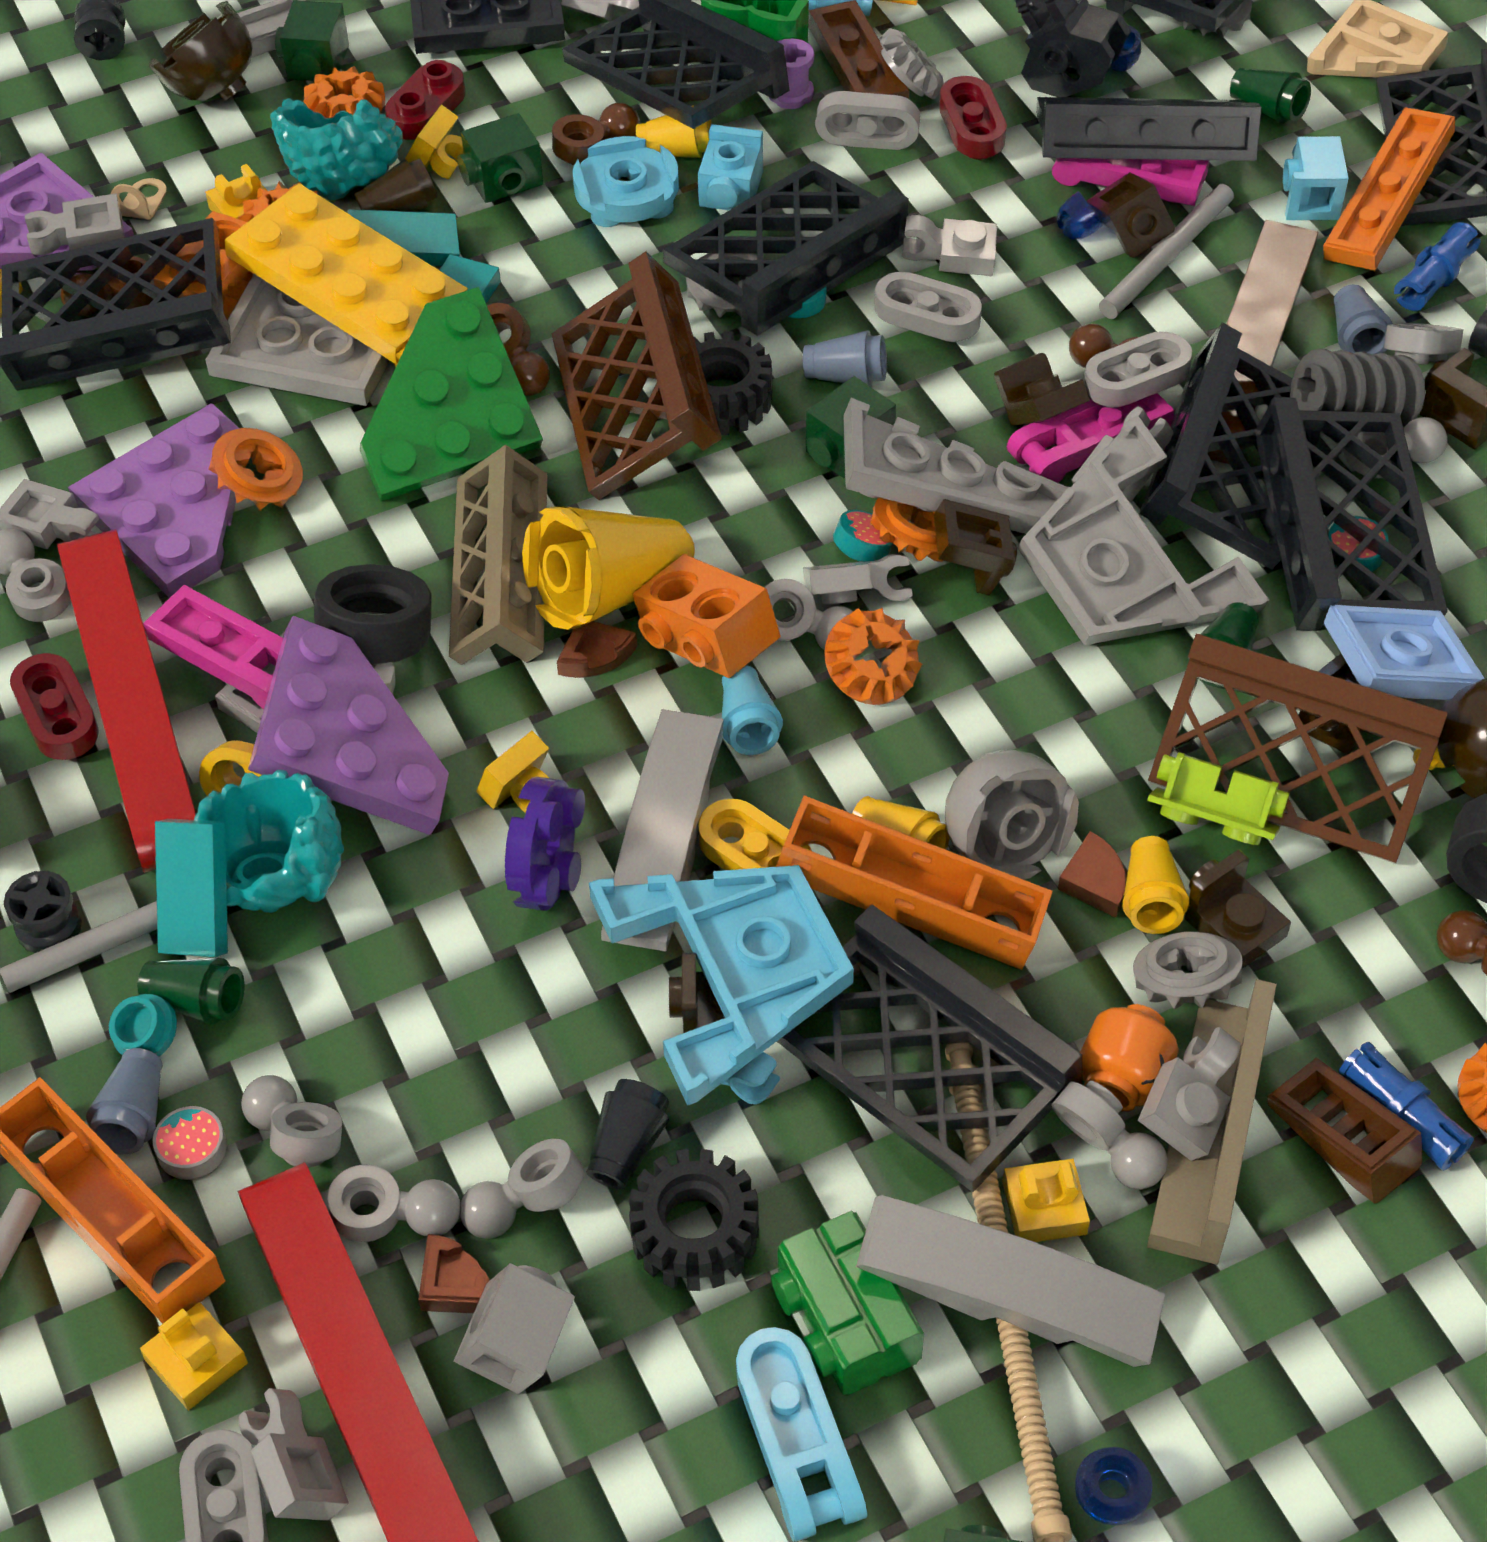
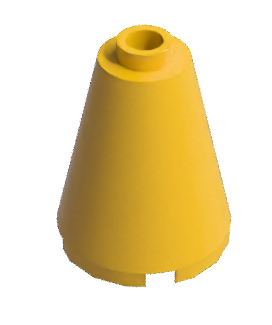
M564 506L549 507L539 512L543 516L540 521L530 522L528 525L522 550L523 570L527 587L537 586L544 604L535 605L538 612L553 627L567 630L582 627L633 602L632 593L683 554L693 558L695 554L692 537L683 525L676 520Z

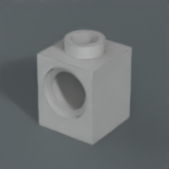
M509 1263L486 1284L453 1362L517 1394L521 1393L544 1375L575 1296L556 1287V1281L548 1273L535 1267L525 1265L517 1267Z

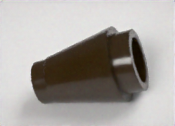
M420 158L410 163L406 159L402 160L364 187V190L354 194L361 210L414 212L428 208L427 202L438 198L433 182Z

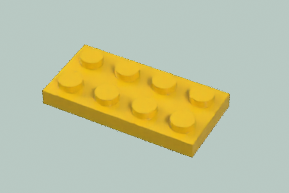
M300 183L225 239L227 257L395 364L399 362L396 354L407 344L425 304L468 290L467 287Z

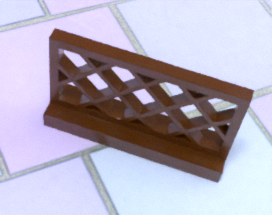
M647 251L628 263L632 276L630 281L551 333L588 492L598 500L690 441H693L704 451L722 439L679 283ZM636 301L637 304L627 324L617 323L623 309ZM590 331L593 332L582 354L574 353L572 343ZM609 336H620L610 357H599ZM637 339L646 340L647 343L637 363L627 362ZM592 370H603L592 392H583V387ZM619 374L630 375L619 398L609 396ZM647 378L657 379V383L647 403L636 401ZM602 408L613 409L601 433L594 432L592 427ZM629 414H640L630 437H619ZM657 419H667L670 430L652 442H646ZM611 449H622L623 451L616 464L603 473L602 467Z
M1196 633L1188 655L1189 662L1148 781L1166 787L1168 782L1157 779V773L1164 754L1172 756L1175 748L1199 737L1211 763L1220 765L1205 733L1240 717L1255 749L1220 765L1223 767L1219 779L1226 793L1230 783L1225 773L1258 757L1261 758L1271 780L1279 783L1278 790L1289 793L1322 777L1338 808L1337 811L1312 822L1298 817L1288 798L1286 805L1288 813L1284 812L1282 818L1270 814L1268 822L1396 864L1448 713ZM1198 679L1225 687L1235 709L1200 725L1190 705ZM1234 690L1257 698L1241 705ZM1268 702L1286 706L1297 729L1261 745L1246 713ZM1296 710L1320 718L1303 725ZM1187 713L1194 729L1179 736ZM1330 722L1348 726L1359 749L1324 766L1308 733ZM1359 730L1382 738L1366 745ZM1301 737L1317 770L1282 786L1266 753ZM1393 742L1420 749L1421 752L1413 774L1389 786L1386 785L1370 754ZM1364 757L1380 790L1345 807L1328 773ZM1408 786L1401 810H1399L1391 794ZM1385 798L1396 820L1388 846L1361 838L1349 814L1379 799ZM1343 818L1350 834L1325 825Z

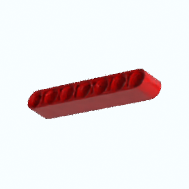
M114 529L57 544L132 837L143 872L146 873L156 870L155 821L164 819L194 820L196 810L117 530Z
M303 1162L237 1191L249 1223L387 1541L479 1542L306 1163Z

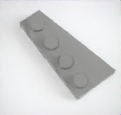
M852 397L843 415L846 489L860 492L867 497L884 498L916 506L927 512H935L943 499L1008 515L1010 529L1027 534L1068 488L1006 461L1000 463L997 468L985 464L984 460L977 453L973 452L974 448L958 441L952 440L947 448L917 435L920 428L919 425L900 417L896 418L894 425L867 415L870 408L869 404Z

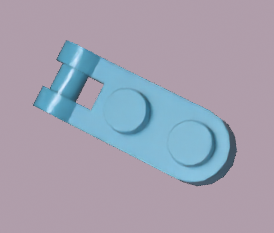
M777 1327L760 1329L749 1335L740 1345L736 1357L738 1387L779 1498L783 1517L792 1541L797 1542L815 1536L817 1534L816 1526L837 1519H841L844 1525H848L867 1518L866 1504L860 1485L807 1347L801 1338L794 1333ZM825 1471L831 1488L806 1496L800 1479Z

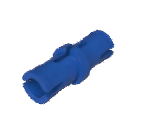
M1458 222L1448 229L1435 246H1427L1417 256L1414 268L1395 285L1394 294H1401L1408 287L1396 299L1397 302L1408 310L1418 311L1427 304L1428 300L1440 287L1449 286L1458 276L1461 264L1479 248L1480 238L1474 239L1467 246L1478 235L1477 230L1467 223Z
M1366 1042L1361 1045L1360 1050L1363 1052V1055L1358 1049H1355L1340 1067L1339 1074L1420 1131L1422 1150L1426 1152L1441 1170L1444 1171L1450 1168L1452 1162L1449 1159L1456 1163L1470 1148L1474 1138L1438 1108L1428 1097L1431 1091L1419 1080L1411 1082L1403 1073H1400L1387 1061L1372 1043Z

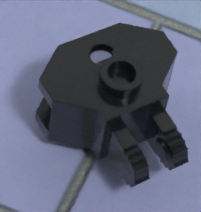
M1015 0L1018 13H1021V18L1030 30V34L1025 39L1030 50L1021 74L1032 90L1054 97H1067L1102 84L1111 63L1117 61L1131 31L1121 13L1090 5L1087 0ZM1066 72L1080 75V78H1071Z

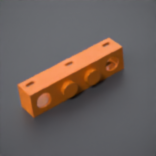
M805 795L802 798L776 866L799 865L813 890L865 910L870 905H874L896 922L1020 970L1023 969L1036 944L1053 892L1047 888ZM807 844L821 845L829 850L833 859L804 849L802 846ZM991 915L1005 916L1015 923L1018 931L986 918Z
M41 1077L0 1107V1154L162 1324L182 1308L187 1312L226 1282L216 1255ZM42 1130H54L62 1134L64 1138L38 1158L40 1163L31 1162L24 1155L25 1144L35 1133ZM180 1262L190 1266L186 1272L159 1294L153 1289L154 1277L165 1265Z

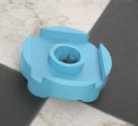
M634 136L605 139L588 148V158L583 160L581 164L578 159L574 164V194L579 205L591 213V220L598 226L612 227L620 222H637L649 218H664L672 213L674 209L673 200L679 190L678 164L674 155L665 147L660 145V152L647 148L646 139ZM629 177L630 181H619V178Z

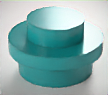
M142 994L123 1000L114 1009L109 1021L110 1037L121 1055L129 1049L142 1048L160 1057L172 1044L177 1030V1017L173 1007L166 1000L153 994Z

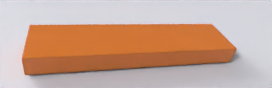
M1407 107L1403 109L1324 243V260L1376 270L1455 132V116Z

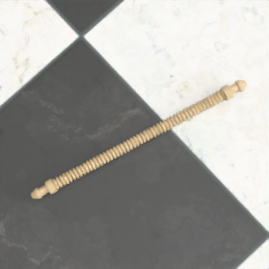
M969 1042L947 1044L945 1054L947 1060L951 1062V1069L978 1067L971 1062L973 1049ZM983 1084L948 1087L949 1092L955 1096L954 1101L958 1113L985 1111L980 1093ZM988 1127L960 1129L962 1142L964 1143L965 1158L969 1164L990 1145ZM994 1170L972 1192L977 1222L1008 1233L1002 1197L998 1187L999 1181L997 1180V1172ZM996 1318L998 1332L1000 1333L999 1339L1002 1342V1355L1005 1359L1004 1366L1007 1368L1006 1375L1008 1377V1385L1010 1386L1009 1392L1012 1395L1011 1402L1013 1403V1411L1015 1413L1014 1419L1017 1422L1016 1429L1019 1431L1018 1438L1020 1440V1448L1022 1449L1021 1456L1024 1458L1023 1466L1027 1476L1026 1482L1029 1486L1028 1493L1031 1496L1030 1503L1033 1505L1032 1513L1034 1514V1520L1031 1522L1034 1542H1068L1072 1539L1069 1518L1061 1511L1062 1503L1060 1502V1493L1057 1492L1059 1487L1056 1483L1057 1476L1054 1473L1055 1466L1052 1464L1053 1457L1051 1455V1447L1049 1446L1050 1441L1047 1437L1048 1431L1045 1427L1046 1421L1043 1418L1044 1411L1042 1410V1402L1040 1400L1041 1395L1038 1391L1039 1385L1036 1382L1037 1375L1033 1365L1034 1359L1031 1356L1032 1349L1029 1347L1028 1331Z

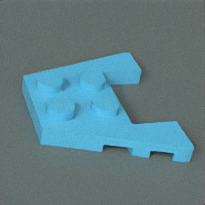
M799 865L713 871L714 879L676 882L672 874L647 876L648 884L615 886L614 878L598 879L589 882L590 898L612 944L666 924L678 922L692 951L696 952V959L723 1012L724 1019L663 1041L664 1057L687 1106L698 1102L853 984L854 968Z

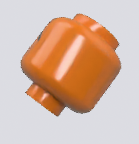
M1131 1004L1127 1008L1112 1007L1100 1012L1080 1051L1082 1054L1084 1086L1089 1081H1094L1105 1087L1120 1101L1123 1106L1121 1111L1134 1110L1135 1106H1144L1162 1064L1177 1058L1179 1052L1175 1036L1165 1026L1164 1018L1152 1008L1140 1004Z

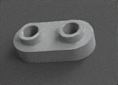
M836 91L827 94L819 102L815 127L820 137L833 145L900 150L907 148L917 139L920 112L911 100L903 96Z
M910 272L890 273L882 277L876 284L875 312L879 318L889 324L948 342L969 339L980 328L982 304L978 296L967 289Z
M1417 323L1388 324L1384 348L1395 350L1394 355H1406L1414 359L1417 364H1429V362H1438L1440 360L1447 361L1449 353H1458L1461 350L1464 329Z
M1153 332L1098 353L1086 364L1084 385L1087 394L1091 400L1100 405L1116 408L1178 385L1189 375L1192 348L1183 337L1177 334Z
M220 1429L204 1433L191 1442L182 1455L179 1477L185 1542H269L262 1482L250 1452L253 1447L243 1435L235 1431ZM223 1469L235 1471L233 1479L224 1486H213L210 1484L212 1477L218 1471Z

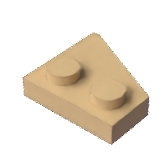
M1354 0L1309 55L1307 72L1314 75L1384 77L1427 71L1445 49L1448 32L1372 0Z

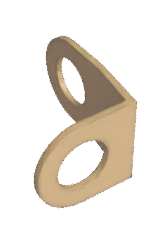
M147 178L136 182L133 186L119 184L113 188L111 194L117 193L122 216L151 220L167 193V188L163 181ZM152 185L156 186L159 190L154 196L145 197L140 189L144 186ZM128 192L126 198L122 202L119 196L120 193Z

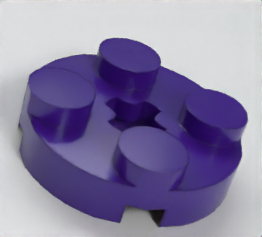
M533 777L524 785L518 797L530 800L525 818L511 817L505 849V880L508 890L521 893L520 897L512 901L516 907L547 911L556 903L562 890L574 891L579 882L581 856L578 852H573L575 828L579 827L584 815L585 796L582 789L569 788L564 780Z

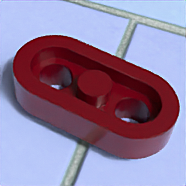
M444 60L430 61L420 67L388 100L385 106L386 117L394 120L396 125L399 126L402 130L403 139L415 140L441 104L453 112L465 97V84L462 70L458 66Z
M958 76L947 80L940 90L939 110L955 148L960 153L976 160L986 159L1001 152L1005 146L1007 124L991 87L984 80L973 76Z
M51 653L36 654L21 661L11 674L10 686L38 749L45 756L56 760H69L85 754L96 743L99 729L93 710L69 662L65 658Z

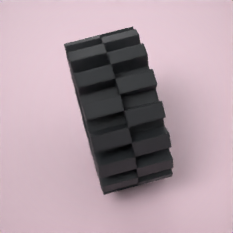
M714 331L704 333V342L702 343L694 337L706 383L719 379L738 382L726 387L707 385L721 435H729V427L736 426L739 433L747 431L748 420L758 425L763 421V413H769L772 400V360L769 354L765 355V347L759 342L751 347V337L744 334L739 341H735L733 332L724 331L723 339H715Z
M701 1148L699 1161H689L688 1149L676 1150L677 1164L670 1166L665 1155L654 1161L655 1175L653 1176L644 1169L637 1178L638 1190H631L629 1221L633 1250L638 1260L644 1259V1270L652 1277L660 1270L663 1271L664 1285L676 1288L679 1277L687 1278L688 1291H700V1278L709 1277L714 1289L725 1284L724 1271L728 1269L736 1278L744 1270V1257L752 1260L754 1256L756 1238H759L756 1189L751 1190V1178L745 1169L736 1175L735 1161L724 1155L717 1166L714 1165L713 1150ZM704 1201L717 1207L722 1215V1222L713 1234L702 1238L690 1239L680 1237L670 1230L666 1222L668 1214L675 1206L681 1203Z

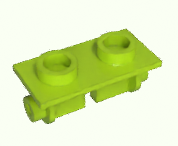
M1178 752L1176 758L1164 754L1157 773V779L1168 782L1166 789L1157 787L1149 794L1147 801L1162 805L1160 811L1162 816L1190 825H1197L1199 817L1224 825L1223 835L1248 844L1259 845L1262 837L1274 840L1281 826L1268 822L1269 816L1271 814L1282 818L1290 795L1288 792L1278 790L1279 783L1235 770L1228 792L1216 790V786L1223 766L1200 760Z

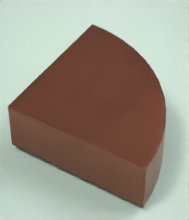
M595 621L582 627L574 628L557 660L558 675L573 678L592 677L617 668L637 648L636 633Z
M1090 831L1060 875L1058 890L1116 918L1122 906L1125 890L1123 864L1115 850L1104 839Z
M428 1234L418 1298L421 1311L474 1314L484 1288L489 1282V1277L479 1262L462 1249L461 1244L444 1236Z

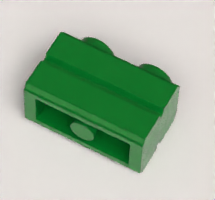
M852 1210L822 1223L816 1230L810 1228L783 1240L778 1246V1272L771 1275L773 1289L784 1312L788 1316L799 1312L810 1334L803 1337V1341L810 1353L817 1374L820 1378L832 1374L842 1395L845 1394L847 1396L878 1382L883 1376L890 1377L916 1365L922 1359L924 1332L898 1285L856 1267L866 1228L857 1212Z

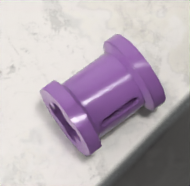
M783 39L777 42L784 45L790 91L775 100L770 97L769 99L781 108H801L805 104L810 103L814 96L813 83L809 81V68L814 62V50L809 43L803 40Z

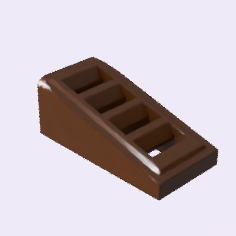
M1317 1057L1267 1096L1268 1106L1352 1187L1374 1204L1384 1199L1414 1174L1422 1164L1421 1132ZM1322 1090L1328 1095L1310 1111L1303 1106ZM1344 1110L1347 1113L1332 1127L1327 1124L1341 1111ZM1365 1130L1368 1133L1356 1145L1351 1142L1362 1131Z

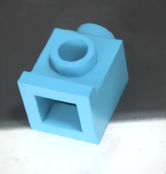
M711 124L709 141L698 171L699 206L731 210L757 193L763 174V131Z
M1340 136L1297 137L1296 145L1292 150L1293 159H1286L1283 169L1284 191H1289L1285 210L1286 220H1339L1349 179Z

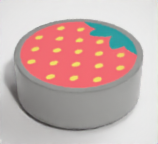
M187 1106L170 1112L158 1123L153 1134V1148L161 1167L166 1173L178 1179L191 1180L208 1175L221 1164L227 1151V1139L219 1118L213 1112L203 1107Z

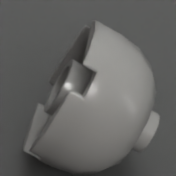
M1000 750L984 754L968 764L953 781L945 803L946 831L959 855L1025 880L1042 871L1039 867L1031 864L1044 859L1050 851L1059 856L1066 848L1077 825L1079 801L1075 791L1068 786L1066 778L1044 759L1033 753L1017 750Z

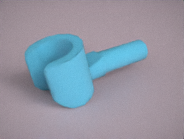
M762 1052L721 1084L730 1086L734 1093L745 1102L755 1105L759 1104L770 1095L780 1081V1077L772 1073L777 1066L776 1060Z

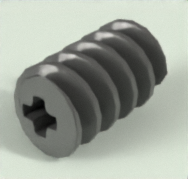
M1315 349L1306 354L1298 364L1291 382L1290 398L1297 399L1299 410L1400 413L1402 425L1405 427L1410 421L1416 419L1422 410L1425 399V381L1421 368L1414 359L1406 355L1390 356L1385 353L1371 355L1367 352L1350 353L1346 350L1329 351L1327 349Z

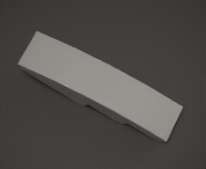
M665 709L661 710L629 815L614 874L615 886L648 884L647 876L672 874L676 882L689 881L695 862V843L699 832L698 823L702 812L708 804L710 777L723 739L722 718ZM676 921L616 943L667 951ZM602 926L601 940L611 942L604 926Z
M881 1195L874 1199L856 1265L860 1269L978 1320L996 1317L1056 1344L1075 1341L1132 1367L1151 1363L1165 1293L1101 1266L1022 1237L954 1215Z

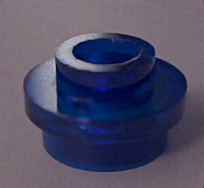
M1119 1447L1098 1449L1085 1457L1077 1470L1075 1478L1077 1500L1090 1517L1101 1523L1124 1525L1133 1522L1145 1512L1152 1496L1153 1485L1148 1468L1141 1459L1126 1449ZM1109 1479L1116 1480L1124 1486L1127 1494L1117 1499L1110 1498L1102 1493L1099 1484Z

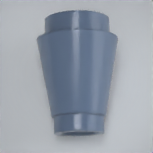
M1355 284L1344 286L1334 297L1338 344L1341 350H1346L1350 353L1367 352L1371 355L1385 353L1387 350L1384 348L1386 329L1388 324H1393L1391 319L1366 293L1363 287Z
M867 330L818 342L815 345H804L803 369L805 378L845 383L855 376L870 387L873 381H885L887 353L884 336H871L870 331Z
M132 1048L123 1053L120 1062L86 1114L89 1127L115 1154H132L139 1151L144 1143L153 1137L156 1129L160 1073L163 1064L155 1053L146 1049Z

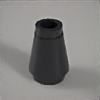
M632 1079L618 1080L614 1091L605 1093L590 1157L591 1162L586 1171L590 1178L610 1188L619 1190L626 1188L629 1178L633 1176L669 1122V1117L665 1113L669 1100L663 1093L645 1083Z

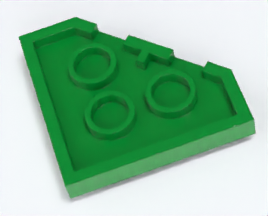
M479 287L425 304L360 442V453L381 502L464 474L504 445H507L518 454L539 448L542 445V435Z

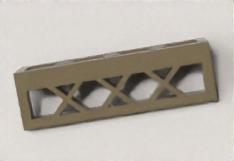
M504 445L457 478L449 657L461 665L494 644H498L526 663L544 652V618L535 606L544 604L537 586L527 587L523 570L522 550L528 525L530 522L540 521L543 514L539 512L547 508V473L507 445ZM487 484V486L485 487L484 491L482 492L481 496L477 501L478 489ZM487 522L485 530L483 531L482 535L480 536L478 542L475 545V540L477 539L478 535L480 534L481 530ZM485 567V572L483 573L482 577L480 578L479 582L473 590L474 583L476 582L477 578L479 577L480 573ZM483 612V626L472 632L473 627Z
M1256 979L1248 1008L1206 999L1203 1008L1198 1007L1192 1039L1198 1036L1208 1044L1214 1029L1221 1027L1241 1043L1234 1063L1215 1085L1230 1096L1231 1099L1208 1155L1191 1161L1171 1145L1168 1146V1165L1161 1179L1147 1244L1148 1248L1216 1265L1219 1263L1230 1226L1277 985L1275 983Z

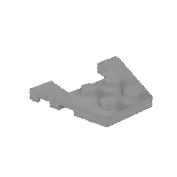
M1138 415L1129 419L1115 439L1106 448L1101 450L1092 460L1087 470L1071 487L1064 491L1027 532L1018 546V550L1084 645L1213 622L1224 611L1226 606L1235 602L1245 603L1258 613L1264 609L1269 601L1239 557L1190 584L1184 581L1121 491L1124 487L1162 468L1167 459V455Z

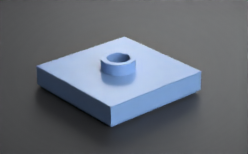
M1330 605L1324 625L1359 685L1400 698L1450 700L1459 690L1484 679L1441 611Z

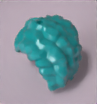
M292 98L283 100L282 107H278L277 110L270 114L271 128L274 131L276 143L279 145L284 163L289 168L290 175L309 190L317 191L319 196L325 197L328 200L344 198L351 190L355 188L363 189L389 170V166L397 160V150L403 143L402 130L396 125L395 121L380 113L379 108L373 107L365 99L360 100L356 104L354 115L346 111H340L332 118H325L321 113L310 110L304 102L293 100Z
M282 769L275 771L273 774H263L259 777L253 773H245L239 786L226 784L222 788L221 793L213 790L209 793L208 797L199 803L198 813L195 815L194 820L225 822L227 906L238 905L242 909L252 911L260 909L264 912L272 913L281 907L295 902L297 898L302 896L310 902H319L325 898L329 887L338 875L337 870L341 867V855L344 851L341 839V823L335 815V807L332 805L330 797L321 789L315 787L308 775L295 773L289 776L287 770Z

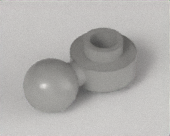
M1420 417L1410 421L1404 427L1411 461L1430 463L1438 459L1445 451L1447 433L1442 424L1437 420L1429 417ZM1361 432L1357 436L1358 439L1382 457L1389 451L1385 433ZM1343 451L1349 465L1358 473L1365 476L1371 470L1348 451Z
M12 528L0 530V574L8 576L6 593L15 612L20 617L33 622H43L57 617L67 608L71 600L63 569L54 561L42 558L34 559L35 549L33 542L24 532ZM43 581V583L37 587H30L34 583Z
M778 579L764 587L767 588L772 608L777 601L786 600L793 605L795 615L789 622H780L776 619L781 635L777 641H791L807 631L815 635L817 643L825 650L826 640L831 629L838 621L853 612L851 609L842 606L831 607L823 612L817 610L815 600L809 589L796 580Z
M261 1076L253 1080L246 1087L241 1101L245 1118L254 1127L270 1131V1148L288 1164L297 1166L305 1162L308 1168L315 1167L339 1152L341 1147L342 1117L337 1111L318 1103H297V1095L294 1088L287 1080L279 1076Z
M1089 1081L1086 1086H1083L1076 1082H1069L1052 1103V1109L1059 1119L1084 1141L1098 1149L1106 1150L1111 1155L1112 1171L1123 1185L1138 1190L1156 1185L1162 1179L1168 1165L1167 1153L1161 1142L1146 1133L1136 1132L1129 1134L1125 1130L1124 1121L1118 1114L1123 1108L1122 1104L1109 1090L1099 1083Z
M547 1139L536 1143L516 1159L509 1171L506 1183L500 1184L493 1181H484L473 1185L467 1190L460 1203L461 1221L465 1228L477 1237L491 1239L501 1236L510 1229L515 1220L517 1209L523 1205L530 1211L540 1212L555 1210L569 1203L576 1195L578 1187L582 1182L584 1167L564 1140Z
M357 1165L344 1170L331 1183L327 1196L329 1214L337 1232L347 1239L358 1242L374 1241L387 1235L395 1227L398 1220L406 1221L410 1228L420 1235H443L455 1226L461 1210L459 1196L448 1183L437 1179H428L417 1183L409 1192L399 1191L394 1177L383 1168L374 1165ZM364 1204L373 1205L377 1208L375 1212L368 1215H357L353 1212L357 1207Z

